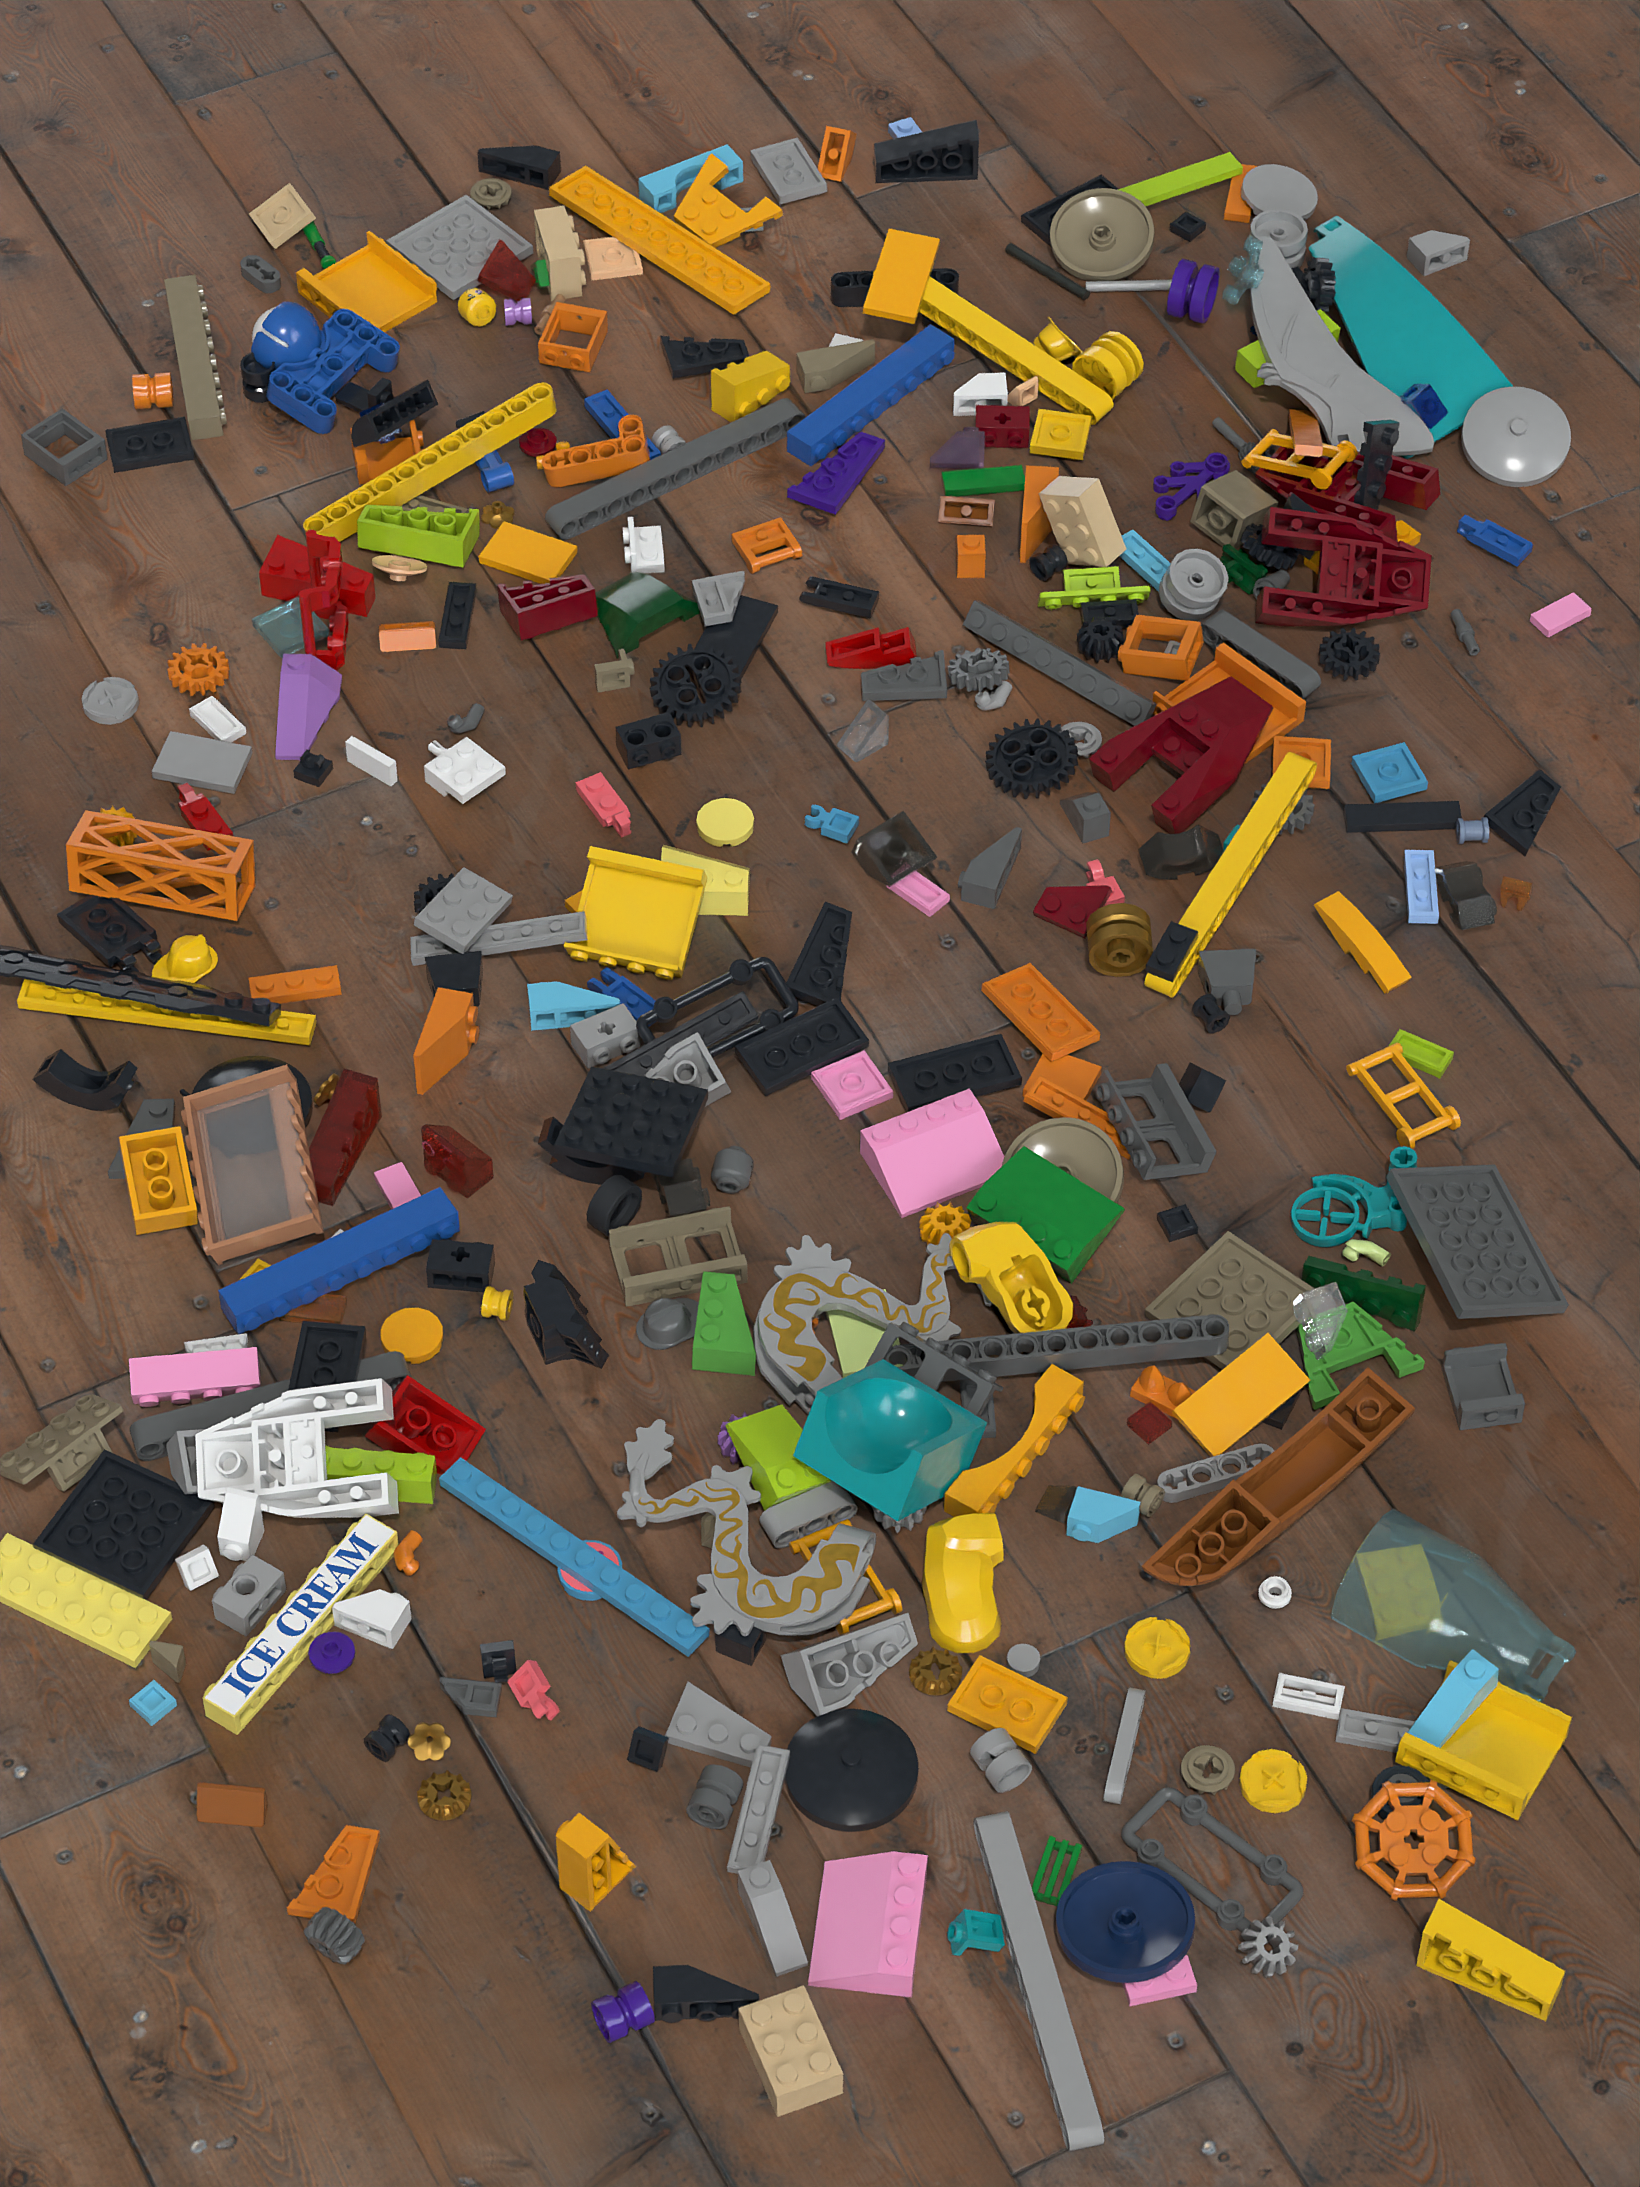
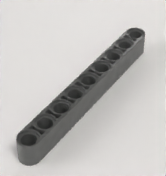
M392 1351L361 1359L357 1381L382 1378L392 1388L393 1392L395 1387L407 1375L411 1377L403 1353ZM290 1379L137 1420L130 1426L129 1430L137 1457L142 1461L167 1457L166 1444L176 1431L208 1429L231 1417L241 1416L251 1411V1408L258 1404H266L281 1397L282 1393L288 1391Z

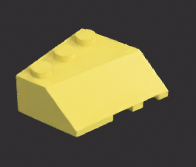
M667 845L662 846L661 861L699 868L705 871L708 879L698 915L748 916L750 868Z

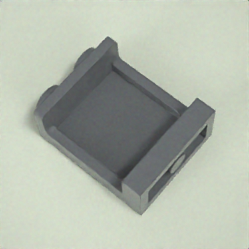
M1489 1343L1469 1348L1457 1347L1444 1352L1441 1370L1459 1430L1522 1423L1525 1401L1522 1394H1516L1506 1361L1508 1351L1506 1343Z

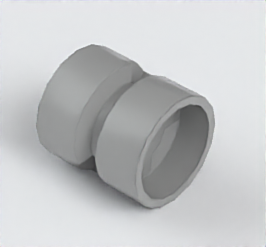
M996 1728L985 1733L973 1744L970 1750V1755L980 1769L986 1771L985 1776L997 1792L1001 1793L1019 1786L1032 1771V1765L1021 1750L1016 1749L1017 1744L1004 1728Z

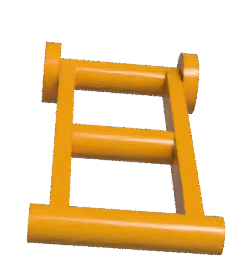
M1271 429L1245 456L1241 463L1245 468L1256 466L1309 478L1317 488L1327 489L1332 483L1331 476L1345 461H1353L1357 457L1358 451L1354 444L1346 440L1341 441L1337 446L1322 443V456L1333 458L1323 469L1298 464L1305 456L1294 453L1286 461L1261 456L1272 444L1293 449L1291 436L1279 434L1277 430Z
M1397 1042L1347 1065L1346 1070L1350 1076L1356 1075L1398 1128L1396 1135L1401 1147L1406 1146L1414 1149L1415 1141L1445 1127L1455 1130L1461 1126V1120L1454 1107L1449 1105L1443 1108L1402 1056L1403 1048ZM1392 1059L1410 1083L1384 1094L1366 1070ZM1418 1093L1437 1118L1412 1129L1393 1104Z
M846 1519L789 1542V1548L793 1555L800 1553L804 1562L807 1563L812 1557L809 1548L818 1545L821 1539L829 1541L838 1524L852 1526L849 1519ZM870 1564L864 1576L870 1579L869 1584L879 1600L854 1610L850 1617L840 1621L835 1626L840 1635L849 1632V1626L888 1610H891L895 1615L902 1612V1604L894 1588L884 1589Z

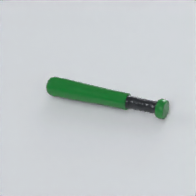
M314 221L310 222L302 231L312 248L318 253L321 259V267L326 269L335 264L336 259L327 251L325 242Z

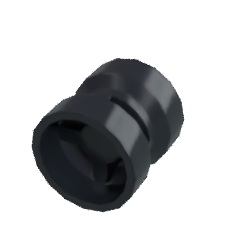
M1052 544L1045 548L1043 553L1033 555L1029 559V565L1035 577L1045 581L1052 577L1053 572L1064 570L1068 566V560L1062 548Z
M386 1714L379 1722V1728L376 1731H370L363 1741L372 1755L383 1762H388L396 1753V1747L403 1746L407 1742L410 1732L402 1721L393 1715Z

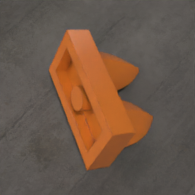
M1152 1365L1145 1367L1141 1372V1375L1130 1390V1397L1176 1418L1172 1414L1173 1410L1196 1391L1187 1387L1184 1382H1176L1163 1376L1159 1369Z

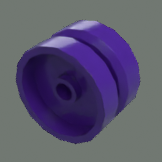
M1181 259L1172 278L1167 301V314L1183 318L1189 313L1191 321L1205 324L1208 321L1216 299L1220 277L1219 268L1204 264L1198 271V265L1195 261Z

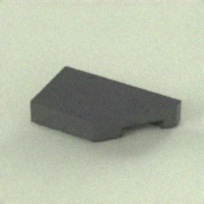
M440 1677V1688L463 1714L497 1718L502 1692L501 1683Z

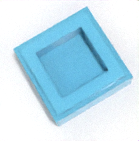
M155 1680L129 1699L130 1707L151 1726L177 1706L176 1699Z

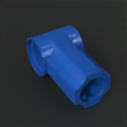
M497 450L475 462L480 471L481 480L486 492L489 493L514 485L511 467L508 462L502 461Z

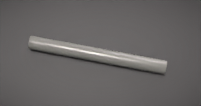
M1172 280L1086 281L1085 289L1090 292L1170 290Z

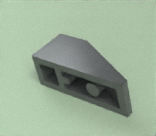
M1014 828L971 860L967 871H962L958 880V888L962 889L961 901L995 909L1020 852L1022 828Z

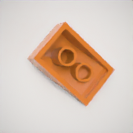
M1026 465L1020 563H1026L1053 530L1043 508L1039 493L1059 476V467Z
M438 987L413 1054L417 1094L423 1095L469 1054L472 1043H477L480 1028L475 1025L478 1007L474 1006L473 993Z

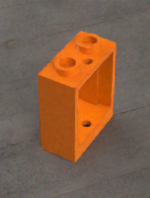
M556 302L538 342L539 363L590 372L608 332L607 311ZM560 330L592 335L587 349L555 344Z
M1136 615L1132 626L1129 625L1127 628L1125 643L1120 645L1118 651V660L1122 662L1123 673L1188 681L1204 643L1201 622ZM1142 638L1180 642L1176 654L1138 650Z

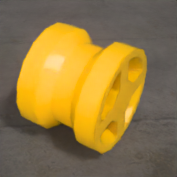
M487 1286L481 1306L482 1317L489 1318L493 1315L498 1316L500 1320L508 1321L513 1306V1290L506 1289L502 1292L497 1291L494 1287Z

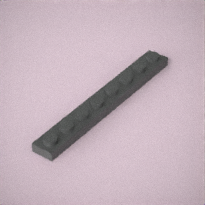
M979 600L973 601L963 623V626L1134 726L1151 718L1157 705L1155 702Z

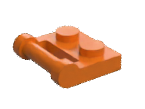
M781 517L731 534V542L746 562L748 571L751 574L759 572L760 568L788 558L797 559L802 557L800 544ZM784 545L787 546L786 548H783V549H780V550L771 552V553H769V554H766V555H763V556H760V557H756V556H755V555H757V554H760V553H763V552H766V551H769V550H772V549H775V548H778V547H781V546H784Z

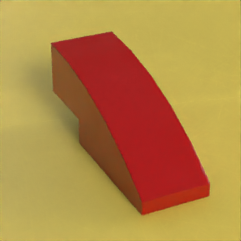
M879 627L825 642L827 663L833 667L877 669L891 664L896 666L910 663V659L917 657L915 640L909 627L881 634Z

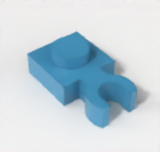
M812 805L811 815L816 817L805 816V825L812 829L821 828V835L844 843L849 842L859 826V816L833 808L828 813L825 812L823 807Z

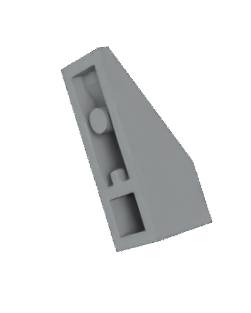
M768 1860L739 1870L738 1893L775 1976L777 1977L808 1966V1960L789 1905L771 1861Z

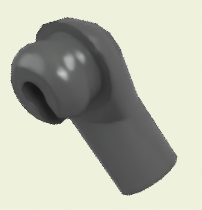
M476 703L471 706L467 716L461 718L459 714L451 715L447 719L450 731L460 734L475 729L485 709L482 705Z

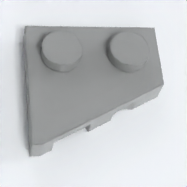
M744 571L692 580V590L705 626L731 622L733 620L745 583Z

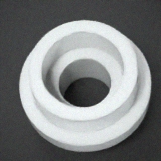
M1273 1576L1267 1578L1260 1585L1258 1595L1260 1601L1267 1607L1282 1608L1290 1602L1292 1591L1286 1580ZM1271 1593H1277V1594H1279V1595H1278V1596H1275V1595H1271Z

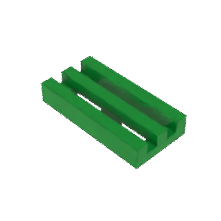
M1049 1836L1032 1885L1035 1900L1058 1906L1064 1890L1072 1882L1082 1852L1081 1844L1076 1843L1075 1846L1069 1845L1067 1840L1063 1839L1062 1842H1058L1056 1837ZM1053 1851H1059L1044 1893H1040L1039 1891ZM1065 1855H1072L1058 1897H1054L1052 1893Z

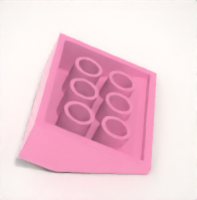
M970 1088L862 1129L860 1132V1154L901 1218L924 1210L927 1207H932L937 1202L942 1203L982 1187L1001 1168L1004 1159L1003 1152L984 1109Z
M893 1851L825 1861L808 1986L912 1997L927 1878L928 1855Z

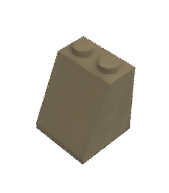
M1235 470L1201 487L1190 522L1222 547L1230 544L1235 549H1238L1244 544L1240 539L1248 525L1251 526L1252 523L1257 526L1259 524L1263 525V517L1270 507L1276 508L1278 501L1260 489L1249 478Z

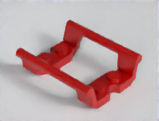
M308 530L305 534L311 588L301 590L298 593L305 654H312L338 671L345 664L346 638H348L349 631L348 608L341 601H338L343 565L341 543L336 537L318 535L315 530ZM319 558H323V571L326 572V575L321 576ZM313 611L316 617L330 620V632H333V635H328L327 650H316L312 619Z

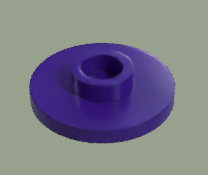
M340 1632L323 1633L317 1636L310 1644L309 1660L312 1666L320 1672L328 1674L341 1672L347 1669L355 1658L354 1643L347 1635Z

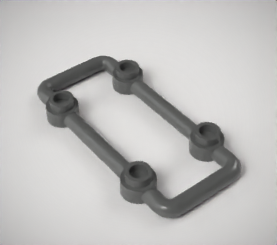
M1162 1788L1122 1828V1839L1130 1848L1137 1852L1138 1862L1157 1867L1174 1877L1184 1889L1217 1913V1923L1225 1930L1232 1931L1238 1929L1242 1932L1245 1929H1251V1921L1244 1917L1245 1910L1241 1903L1234 1899L1221 1900L1164 1856V1847L1158 1840H1142L1135 1834L1167 1801H1171L1180 1808V1817L1186 1824L1192 1826L1203 1825L1259 1867V1875L1264 1883L1272 1886L1281 1884L1290 1891L1266 1916L1272 1917L1274 1926L1303 1897L1304 1889L1302 1884L1287 1872V1863L1281 1856L1276 1854L1265 1856L1207 1812V1802L1199 1795L1187 1797L1175 1788Z

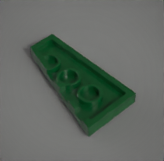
M1308 1256L1303 1264L1301 1280L1317 1291L1330 1295L1343 1303L1354 1302L1368 1314L1379 1316L1393 1322L1398 1327L1406 1328L1413 1332L1416 1331L1420 1324L1426 1285L1415 1283L1414 1287L1402 1285V1279L1391 1276L1387 1280L1373 1277V1272L1364 1269L1355 1273L1348 1271L1344 1264L1313 1256Z

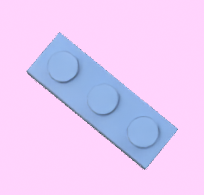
M1405 850L1404 871L1408 923L1438 924L1439 910L1434 850Z

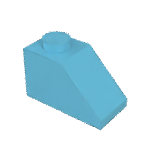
M1078 1486L1068 1514L1066 1535L1074 1537L1079 1541L1102 1542L1138 1525L1141 1502Z

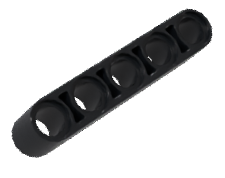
M950 268L932 269L930 277L957 295L959 294V274L957 271ZM873 271L835 273L831 277L832 304L843 308L863 307L873 279Z

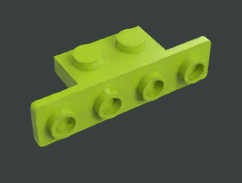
M1118 566L1063 570L1062 573L1064 591L1040 593L1038 606H1045L1046 609H1058L1062 605H1073V607L1081 608V603L1129 599H1136L1137 604L1149 598L1151 589L1150 586L1120 587Z

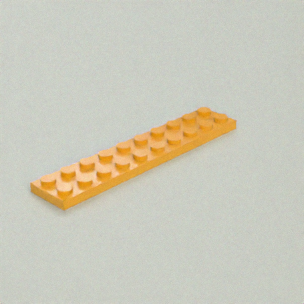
M586 165L549 187V196L606 233L617 238L623 244L733 315L770 292L771 284Z

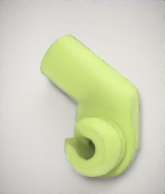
M1351 1239L1345 1243L1347 1246L1342 1251V1255L1353 1262L1358 1259L1361 1253L1381 1266H1384L1391 1256L1390 1252L1371 1241Z

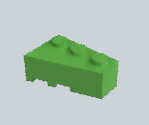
M703 1271L693 1342L692 1370L755 1376L756 1352L735 1274Z

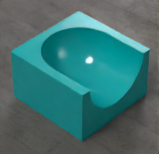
M882 1359L817 1391L793 1456L894 1520L900 1521L944 1497L945 1492L963 1471L969 1470L987 1422Z

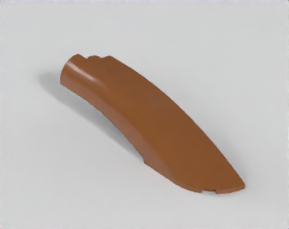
M1367 1367L1301 1430L1252 1469L1226 1485L1142 1565V1569L1156 1579L1179 1586L1206 1584L1223 1577L1274 1540L1329 1494L1414 1414L1415 1407Z

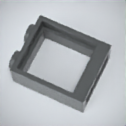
M63 408L21 434L24 455L65 486L108 460L105 440ZM66 435L77 443L79 447L58 459L46 450L45 447Z

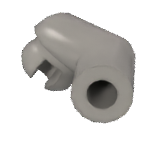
M1002 681V685H998L994 694L989 695L987 691L983 693L982 691L978 692L975 696L977 707L984 711L1002 707L1013 688L1012 685L1007 681Z

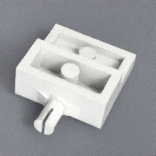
M468 737L448 749H445L436 740L428 746V750L437 757L424 766L425 782L444 797L450 793L462 804L506 775L505 766Z

